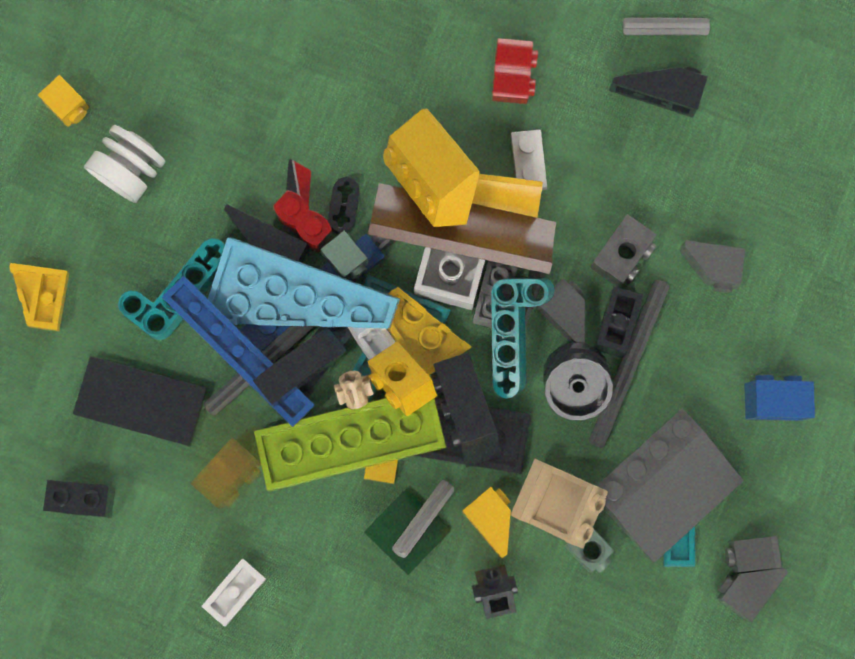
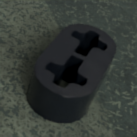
M350 177L338 179L333 186L328 222L332 231L336 234H340L343 231L347 234L350 233L356 223L360 189L358 183ZM345 185H350L351 191L355 193L349 194L347 203H342L343 196L338 191L339 189L343 190ZM341 209H346V219L350 220V222L344 223L343 227H338V223L334 221V218H339Z

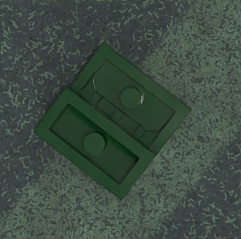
M406 488L364 533L409 575L443 540L450 530L435 517L405 558L394 553L392 547L423 506Z

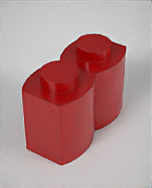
M497 39L492 101L527 104L529 96L534 97L536 79H531L530 75L531 68H536L538 50H533V41Z
M287 190L273 205L280 223L288 230L298 233L300 240L307 243L312 251L320 253L321 249L334 238L328 221L319 213L309 210L306 201L297 193Z

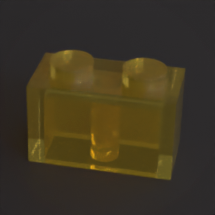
M231 438L190 484L218 509H222L224 506L230 508L241 495L238 493V490L245 483L248 485L252 484L260 475L261 471L258 468L261 466V462L234 438Z

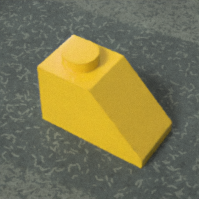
M490 487L462 510V513L502 559L508 553L511 510L507 505L511 502L500 488L494 491Z

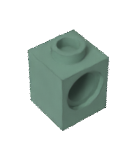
M345 231L321 249L323 257L342 278L348 280L351 278L355 281L367 271L365 266L368 265V258Z
M594 529L588 542L595 543L599 548V554L595 559L590 560L586 558L583 548L569 543L564 545L589 573H592L595 569L600 573L613 561L609 556L614 550Z

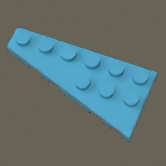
M231 237L227 238L208 296V300L233 325L255 324L271 326L388 329L392 325L400 298Z

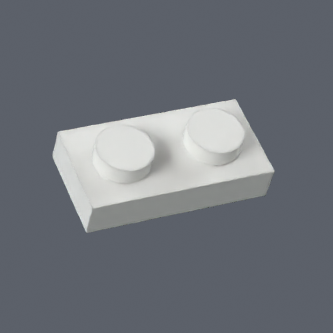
M541 130L511 132L515 178L543 182L542 190H546L547 180Z
M241 559L201 607L226 627L264 583L266 578L247 561Z

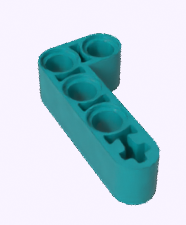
M213 238L203 242L154 303L141 293L130 290L121 295L118 302L119 310L127 319L155 340L168 338L182 322L183 318L170 307L162 296L183 276L189 280V276L196 271L203 273V279L200 283L193 285L204 295L214 281L225 247L224 243ZM219 251L221 256L218 259L215 257L211 258L209 252ZM201 261H203L205 265L208 264V266L211 269L209 272L202 264H200ZM133 300H140L141 308L139 311L129 313L127 310L129 303ZM156 318H163L165 321L163 329L157 332L151 331L152 321Z
M509 277L497 281L492 287L493 387L500 397L511 398L523 391L526 386L525 307L541 306L551 301L555 289L552 282L547 278ZM505 284L511 285L514 289V297L511 300L505 298L502 293ZM534 284H540L544 288L545 293L542 300L536 299L533 296L532 287ZM505 314L513 317L515 321L513 330H508L503 325ZM505 345H510L515 350V358L513 360H509L504 356L503 349ZM512 366H515V367H516L515 369H513V370H511V371H510V368H508V367H512ZM509 378L510 381L515 382V386L510 388V385L505 384L504 380Z

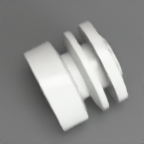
M113 125L109 133L118 143L104 137L102 142L111 151L110 154L106 155L100 151H94L84 165V168L92 176L122 197L137 203L147 189L146 184L138 177L140 173L154 178L157 173L148 163L161 168L166 161L145 139L132 131H127L117 125Z

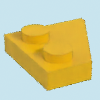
M10 263L9 268L17 286L16 291L24 309L23 314L27 326L30 328L60 331L70 273L65 270Z

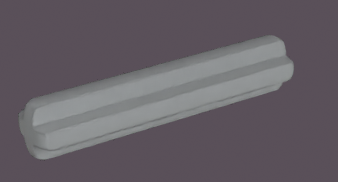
M624 18L622 29L624 35H708L710 21L708 18Z
M445 480L438 484L392 547L394 553L402 558H405L454 492L453 485Z

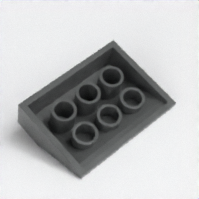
M682 408L597 486L608 491L603 508L605 512L643 553L655 563L744 480L704 430Z

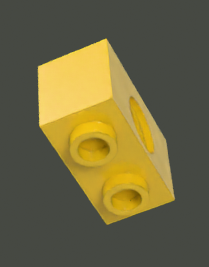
M398 341L367 361L371 370V374L368 376L377 390L383 389L386 392L385 396L390 405L395 410L400 408L406 416H409L437 397L432 379Z

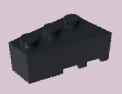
M469 353L434 363L436 375L431 376L436 394L442 393L444 402H440L445 420H451L453 428L449 429L454 447L459 446L466 468L500 457L497 430Z

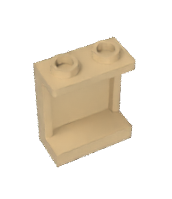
M534 459L510 516L536 526L565 540L569 544L584 549L586 542L590 540L593 534V526L597 516L605 506V498L608 491Z

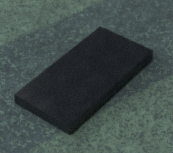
M90 356L73 415L191 447L207 388Z
M435 398L447 447L414 456L465 465L459 446L454 447L449 429L453 428L451 420H445L440 402H444V399ZM488 407L497 430L501 456L473 466L521 474L531 414Z

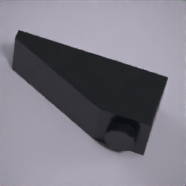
M690 67L616 76L613 78L609 91L693 118L698 110L708 76L701 75L702 73L699 70Z
M228 204L225 206L224 210L248 244L303 263L309 251L307 243Z

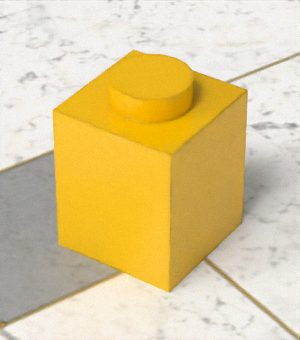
M60 75L38 94L43 103L67 127L71 124L79 123L89 109L85 100Z

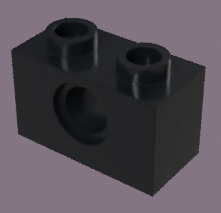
M613 287L606 304L594 345L595 348L600 352L620 358L624 357L628 350L643 295Z
M47 480L43 511L112 518L115 488L106 485Z

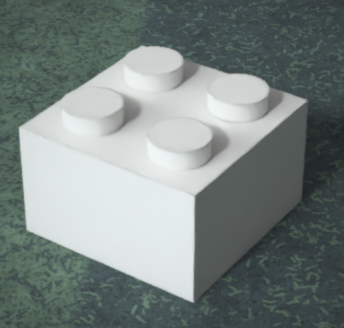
M425 247L414 287V294L419 297L472 310L485 260Z

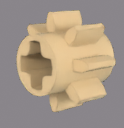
M349 371L339 377L340 384L334 385L339 404L346 403V406L350 409H358L365 406L369 401L368 396L374 394L368 375L362 377L359 371Z

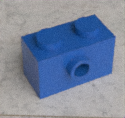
M757 375L754 381L744 383L745 420L804 421L815 418L814 381H802V376H785L784 381L774 380L773 375Z

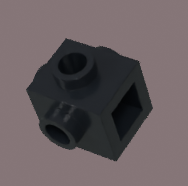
M505 564L475 571L477 584L472 585L473 595L476 604L482 603L486 619L516 612L513 595L518 594L514 575L508 577Z

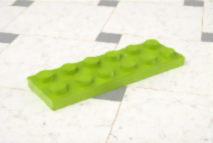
M387 398L369 402L358 409L345 408L301 419L294 427L289 423L254 431L266 488L269 492L447 447L435 398L409 416H406L400 408L395 410Z

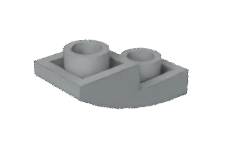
M488 261L473 319L474 324L492 328V287L501 279L515 277L516 267ZM505 284L502 293L505 298L510 299L512 286Z

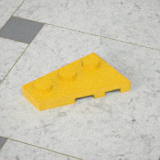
M399 287L387 293L400 298L392 325L388 328V331L395 342L398 341L428 375L435 372L434 363L459 356L472 348V346L461 340L451 329L434 318L423 306Z

